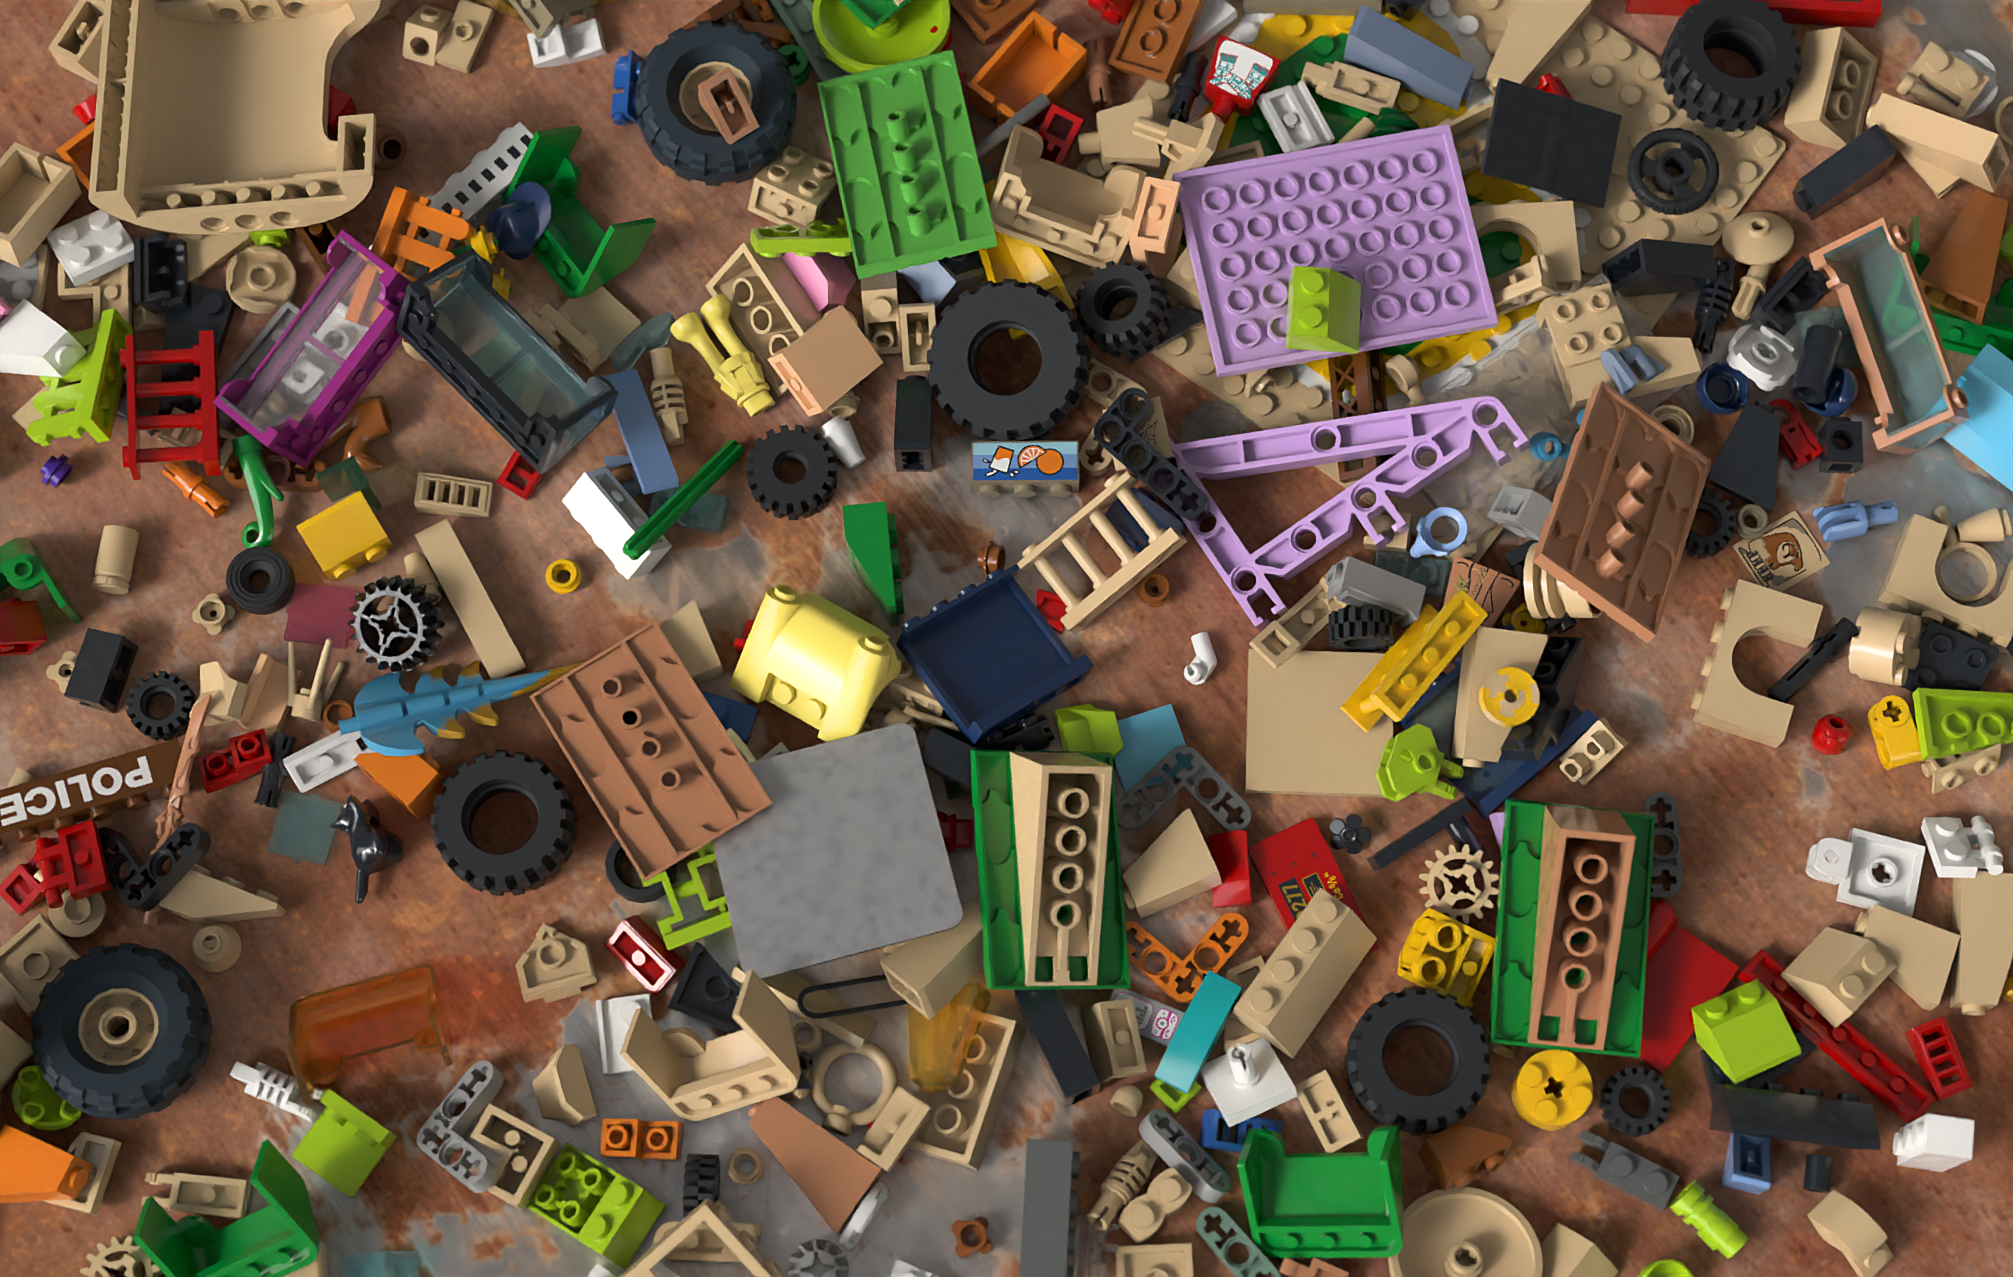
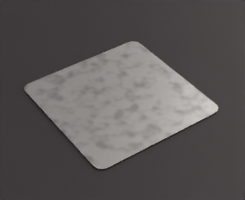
M899 723L747 763L772 801V804L712 840L740 962L745 975L747 971L753 969L761 979H766L950 930L961 923L963 918L961 904L915 731L910 725Z

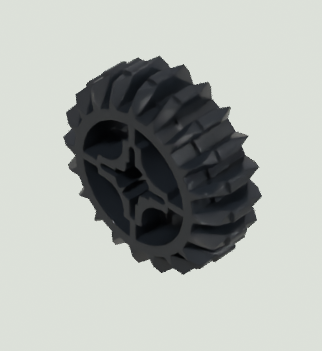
M396 574L390 576L389 579L386 576L379 577L376 580V584L374 582L367 583L364 586L365 592L357 593L354 598L358 604L348 609L356 618L349 620L347 625L356 629V633H353L349 638L354 641L359 640L361 645L358 646L356 652L363 653L367 651L368 653L365 663L372 664L377 661L378 670L383 671L390 667L393 673L401 672L403 668L408 672L416 669L417 665L426 664L429 661L428 656L436 654L438 649L434 643H439L444 638L436 630L443 628L446 623L437 620L436 615L442 613L443 608H434L432 605L437 595H424L427 585L422 583L415 586V578L407 577L402 580L401 575ZM387 595L395 596L394 603L389 605L388 610H377L383 598ZM392 618H396L397 621L395 623H399V630L396 629L398 624L394 625ZM404 638H416L408 651H397L398 645L403 643Z

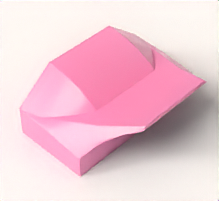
M816 252V255L812 257H801L795 253H785L782 256V259L819 313L828 312L840 305L845 306L847 295L857 282V279L841 256L831 255L830 252Z

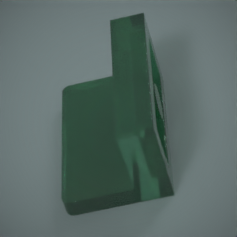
M354 455L315 475L331 502L354 491H361L373 512L382 508L367 476Z

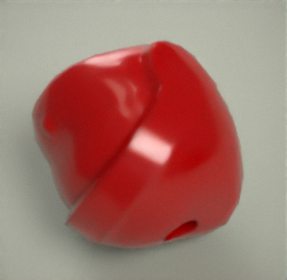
M1835 714L1823 716L1816 723L1812 731V747L1825 755H1839L1845 752L1848 741L1853 733L1852 726L1846 719Z

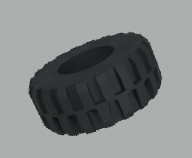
M1004 279L1003 282L994 283L991 280L980 283V288L972 292L967 289L958 296L960 300L952 307L948 305L941 313L943 319L938 327H933L930 338L933 340L931 349L927 350L926 362L930 364L928 378L930 386L935 390L936 399L940 406L960 426L990 441H1026V439L1040 438L1049 434V430L1057 424L1061 426L1069 418L1067 415L1074 406L1076 408L1079 406L1083 399V396H1081L1084 386L1088 385L1090 372L1088 371L1089 361H1091L1090 348L1087 346L1083 327L1075 317V314L1052 292L1050 293L1037 284L1031 282L1023 283L1017 279ZM1007 328L1019 329L1031 335L1037 342L1042 355V365L1037 378L1028 388L1012 395L999 394L988 389L981 381L976 367L977 356L983 343L992 334Z

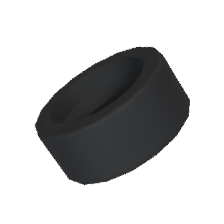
M616 839L609 848L605 860L606 875L615 891L626 900L637 903L652 902L665 895L666 892L662 881L648 887L638 888L629 885L623 880L619 866L621 858L626 852L618 839ZM676 863L665 869L671 886L674 884L677 873Z

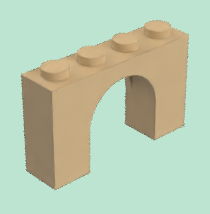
M1554 197L1536 203H1527L1525 200H1513L1503 205L1478 202L1470 206L1478 239L1495 231H1507L1521 236L1532 246L1536 255L1542 256L1546 254L1550 256L1558 293L1556 294L1577 292L1581 282V271L1573 200L1562 201L1561 198Z
M1914 513L1905 524L1878 600L1886 603L1887 608L1890 610L1904 613L1909 612L1920 616L1921 621L1928 625L1930 621H1934L1975 640L1978 639L1990 644L1989 646L2000 650V653L2009 654L2006 647L2013 637V559L2007 565L1998 593L1992 603L1980 607L1958 604L1947 597L1941 590L1935 574L1937 557L1949 526Z
M1738 579L1732 589L1726 588L1720 609H1724L1725 614L1722 622L1716 621L1710 642L1716 644L1713 654H1707L1704 659L1700 675L1706 676L1702 689L1696 688L1690 708L1696 710L1693 717L1694 722L1777 748L1785 739L1794 706L1758 695L1743 686L1733 670V649L1739 641L1751 636H1768L1807 648L1814 639L1823 606Z

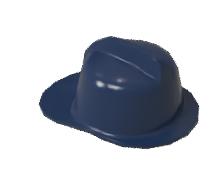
M526 182L514 190L504 205L495 208L491 212L487 221V233L493 232L499 242L498 250L504 251L505 254L516 260L525 259L531 254L551 220L552 203L547 190L539 183Z

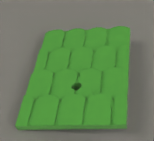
M953 50L817 83L859 280L872 277L874 274H885L909 268L911 265L917 266L942 260L944 257L950 258L979 251L981 248L983 250L998 246Z

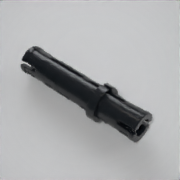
M1842 617L1823 638H1816L1812 642L1813 647L1766 691L1769 698L1783 703L1790 701L1828 663H1834L1839 658L1838 653L1851 641L1852 637L1859 635V630L1855 624L1849 619Z

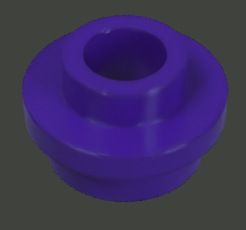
M65 454L58 458L54 455L51 456L40 471L44 475L42 483L46 486L51 484L55 488L59 487L72 471L73 465L68 462V457Z

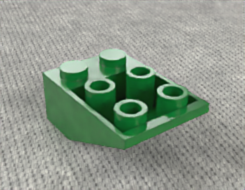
M886 501L843 505L845 540L849 561L891 626L899 625L898 614H903L905 611L901 582L894 581L895 579H901L898 547L891 548V545H898L895 514L887 513Z

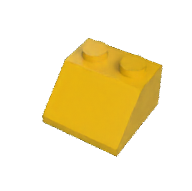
M361 491L352 494L296 526L330 582L336 579L344 580L352 576L356 572L357 567L368 561L373 563L387 555V550L394 547Z

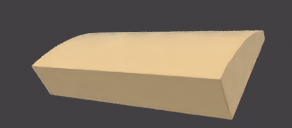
M950 1003L918 1096V1100L929 1106L932 1112L908 1148L979 1171L1026 1028L1017 1021Z

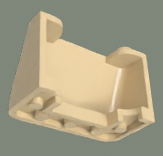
M1015 124L989 201L994 230L1095 268L1099 266L1100 269L1106 268L1105 263L1112 260L1117 264L1130 238L1147 172L1122 165L1111 169L1105 182L1040 158L1044 145L1042 137L1032 129Z

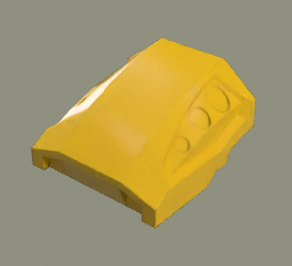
M1428 908L1414 922L1399 954L1397 975L1423 988H1436L1438 994L1446 996L1450 993L1458 998L1456 1001L1458 1004L1464 1007L1468 1005L1471 1008L1473 994L1495 949V939Z

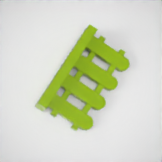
M115 308L102 311L100 322L94 323L93 328L74 333L71 329L67 330L87 351V355L83 356L63 377L39 376L40 380L50 389L41 392L33 400L34 408L44 415L43 418L33 421L26 430L27 435L35 443L47 446L51 444V440L71 435L74 439L81 438L83 432H88L97 443L111 440L125 370L121 369L120 348H126V335H131L134 331ZM81 380V383L63 387L64 384ZM75 408L74 411L57 415L59 411Z

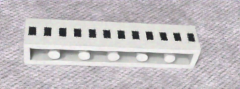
M521 122L517 123L513 128L505 129L498 136L497 142L489 149L478 152L467 168L461 173L453 174L446 181L444 188L437 194L426 197L432 200L430 207L451 214L453 208L464 212L462 219L468 221L475 230L488 220L489 215L495 208L502 206L504 194L534 135ZM422 227L417 240L438 248L442 234ZM453 240L450 250L458 246V240ZM409 260L405 274L419 279L428 272L426 266Z

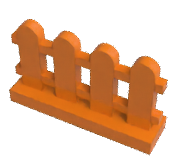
M394 186L371 250L414 282L418 278L405 274L409 260L429 267V272L457 257L449 252L453 240H468L472 235L473 228L468 221L462 219L464 212L453 208L451 214L434 209L430 207L432 200ZM422 227L442 234L438 248L417 240ZM369 259L366 261L345 320L366 328L371 327L385 308L376 301L381 292V283L378 279L384 270ZM458 264L442 273L448 275L456 273ZM440 274L423 283L431 291L430 295L432 296L442 289L437 286ZM448 295L443 300H441L435 306V308H440L444 306L447 302Z

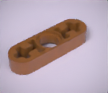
M235 455L231 456L223 468L224 477L233 488L249 490L244 474L242 479L238 480L233 471L240 470L241 463L239 458H235ZM262 455L268 470L274 465H282L286 468L284 478L274 482L280 491L318 492L324 489L329 482V471L323 461L317 457H314L305 469L282 455ZM293 466H295L298 473L306 474L310 473L311 467H315L320 475L314 476L311 482L308 481L305 475H295L296 481L293 482Z

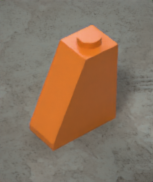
M4 1124L0 1132V1204L76 1199L80 1190L88 1181L93 1163L24 1131Z

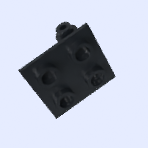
M1930 621L1927 629L1924 628L1919 638L1920 644L1918 648L1920 656L1918 665L1915 670L1908 669L1906 683L1900 687L1915 692L1917 688L1980 691L2000 650L1934 621Z

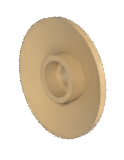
M1750 212L1734 218L1725 227L1722 243L1727 254L1741 263L1767 265L1781 260L1791 251L1794 244V232L1790 224L1778 215L1768 212Z

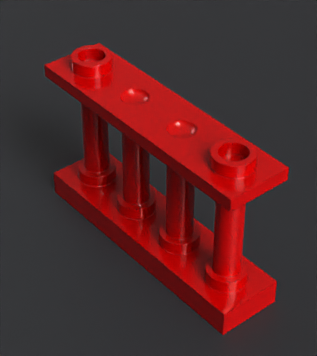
M199 331V344H193V348L146 351L137 350L133 334L126 335V348H120L121 369H127L128 446H122L124 468H130L133 480H141V463L197 460L198 464H204L207 476L222 475L219 407L213 403L219 395L217 343L214 331ZM194 362V366H200V376L194 377L192 381L138 383V365ZM195 395V398H201V409H195V413L139 416V398ZM196 427L197 431H202V442H196V446L140 449V430Z

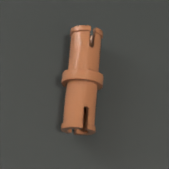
M1092 38L1083 43V47L1087 49V68L1084 70V78L1089 83L1091 108L1100 110L1099 102L1101 97L1104 110L1110 108L1113 104L1109 84L1112 73L1106 61L1105 41L1096 38L1097 47H1095L1094 51Z

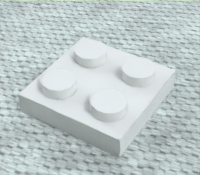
M101 209L51 231L46 237L50 247L75 287L134 261L133 241L119 219Z

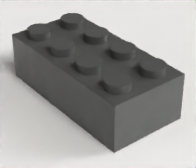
M1027 1139L1020 1277H1074V1267H1067V1255H1075L1076 1229L1069 1228V1217H1077L1078 1190L1070 1189L1071 1179L1079 1178L1080 1152L1073 1151L1072 1141Z

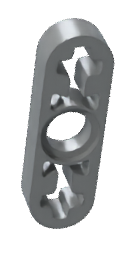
M1154 1109L1139 1124V1132L1142 1138L1171 1168H1174L1192 1186V1190L1206 1202L1215 1203L1229 1190L1230 1179L1226 1172L1172 1116L1163 1110ZM1178 1150L1184 1152L1191 1162L1184 1159Z

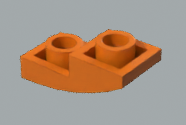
M603 1118L600 1156L622 1159L681 1161L683 1123L679 1121Z

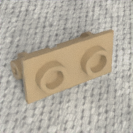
M1999 743L1989 748L1960 753V758L1957 759L1954 755L1926 760L1925 763L1921 764V768L1926 777L1933 776L1932 793L1936 794L1945 789L1952 790L1973 777L1990 774L1995 768L1999 767L2001 745Z

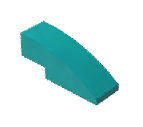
M1210 970L1208 971L1155 1073L1157 1079L1188 1095L1222 1036L1224 1026L1230 1018L1234 1007L1241 999L1242 987Z

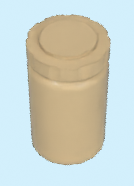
M104 526L94 571L95 577H93L91 585L93 588L110 594L128 593V582L131 579L139 532L123 526Z

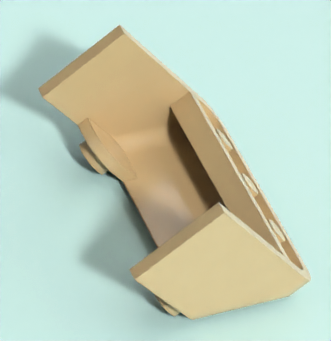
M753 969L746 972L732 1015L743 1030L703 1042L697 1034L686 1027H676L663 1031L642 1008L635 1009L620 1051V1055L678 1116L690 1121H700L791 1092L797 1087L801 1074L789 1010Z

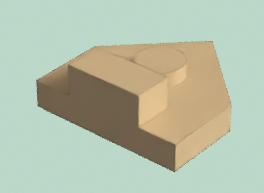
M546 923L542 924L536 933V939L515 965L525 1003L544 998L546 1003L581 994L582 986L597 982L588 945L576 938L572 939Z

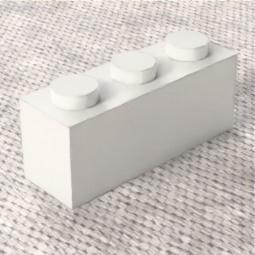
M607 467L584 472L562 500L570 510L572 517L582 524L591 535L593 542L606 553L614 563L616 570L624 575L627 580L649 574L672 547L662 535L638 560H631L623 553L624 543L649 518Z
M1926 1114L1901 1127L1900 1133L1896 1132L1893 1139V1154L1898 1155L1897 1166L1944 1172L1971 1160L1975 1121Z

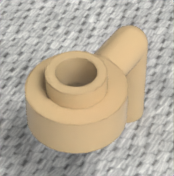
M1400 354L1387 361L1385 369L1388 376L1400 390L1406 392L1411 400L1401 409L1428 405L1427 398L1418 386L1420 370L1416 362L1411 357H1404Z

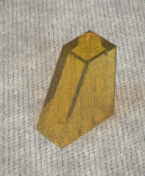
M979 983L966 984L930 1020L908 1003L910 1080L923 1088V1091L941 1092L945 1090V1086L959 1083L991 1001V993Z

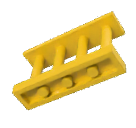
M1463 589L1457 591L1439 613L1430 604H1426L1420 611L1419 619L1408 625L1394 645L1388 649L1342 704L1340 709L1365 733L1370 731L1384 713L1394 722L1402 720L1488 614Z

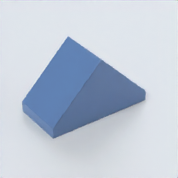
M1731 1133L1721 1186L1759 1195L1768 1190L1771 1184L1770 1138Z

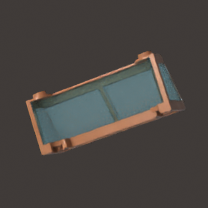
M1883 217L1810 253L1809 257L1815 271L1824 269L1831 279L1826 282L1828 289L1836 290L1880 413V416L1874 418L1876 425L1882 426V428L1872 433L1877 450L1911 455L1924 449L1970 419L1966 409L1969 403L1965 392L1958 387L1907 245L1909 242L1907 230L1898 221Z

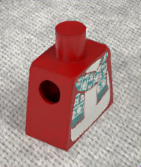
M1220 34L1205 85L1204 98L1214 103L1210 112L1220 117L1224 125L1228 124L1233 111L1243 116H1249L1258 105L1257 100L1259 96L1267 93L1277 79L1281 60Z

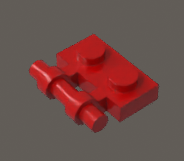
M93 819L58 830L59 844L51 846L50 838L47 837L39 838L35 841L37 852L34 854L36 866L41 868L43 881L40 883L42 895L47 897L49 908L56 909L63 906L62 893L69 889L70 895L74 900L111 889L98 827ZM63 860L65 873L57 875L56 865L59 861Z

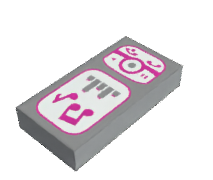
M1114 989L1110 1001L1133 999L1140 1037L1168 1048L1185 1013L1130 990Z

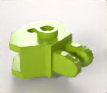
M1417 723L1386 742L1375 775L1383 797L1394 802L1400 801L1413 792L1423 794L1426 791L1441 798L1453 800L1457 796V789L1437 780L1438 774L1440 773L1453 779H1462L1465 770L1461 766L1444 759L1445 753L1438 751L1431 729Z

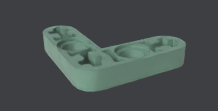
M1208 1207L1199 1214L1196 1221L1197 1233L1235 1277H1255L1257 1273L1263 1276L1269 1273L1273 1277H1281L1273 1264L1224 1210L1217 1207ZM1208 1215L1212 1219L1217 1216L1222 1219L1219 1227L1225 1235L1228 1234L1230 1229L1236 1233L1235 1236L1225 1242L1222 1249H1219L1215 1244L1221 1241V1237L1215 1231H1211L1208 1234L1204 1230L1207 1224L1204 1218ZM1242 1243L1247 1246L1250 1254L1247 1262L1235 1264L1230 1261L1228 1257L1230 1245Z

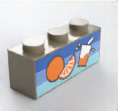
M971 441L972 493H979L981 497L993 498L1000 496V493H1015V496L1033 497L1036 493H1050L1054 497H1067L1072 495V492H1079V441Z

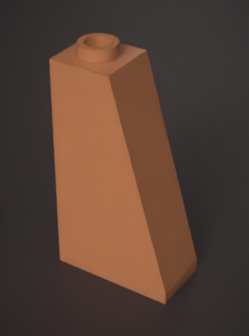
M777 1096L754 1103L748 1113L752 1117L748 1122L829 1227L840 1236L865 1197L883 1174L881 1168Z

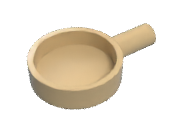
M41 869L33 876L39 883L43 881ZM69 889L62 893L63 906L56 909L48 908L49 918L54 928L64 936L73 939H82L95 934L104 924L107 915L106 902L101 893L74 900L70 895Z

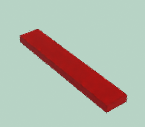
M1763 948L1753 956L1737 976L1743 983L1747 984L1758 979L1777 999L1787 1021L1907 1124L1923 1117L1936 1100L1933 1094L1848 1021H1843L1836 1028L1832 1026L1780 976L1786 968Z

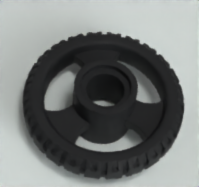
M1663 128L1662 130L1659 129L1651 134H1647L1634 147L1627 166L1628 182L1638 200L1642 201V204L1648 208H1652L1653 211L1662 212L1665 215H1684V213L1688 214L1699 209L1711 198L1719 180V163L1712 147L1699 135H1695L1694 132L1689 130L1684 131L1682 128ZM1661 143H1680V149L1672 148L1665 151L1659 161L1652 160L1645 154L1649 149ZM1702 159L1706 168L1705 184L1699 192L1693 190L1688 184L1694 169L1693 160ZM1666 168H1676L1681 175H1671L1667 172ZM1653 177L1655 187L1662 193L1674 194V201L1663 199L1652 193L1642 179Z

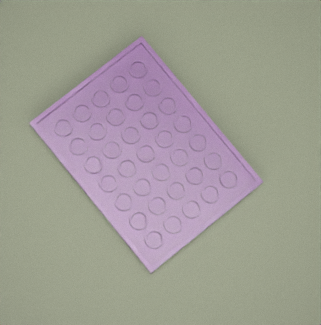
M1449 124L1173 173L1172 181L1180 182L1181 184L1178 207L1218 378L1352 354L1286 349L1288 285L1294 266L1331 268L1361 283L1359 352L1494 328L1499 323Z

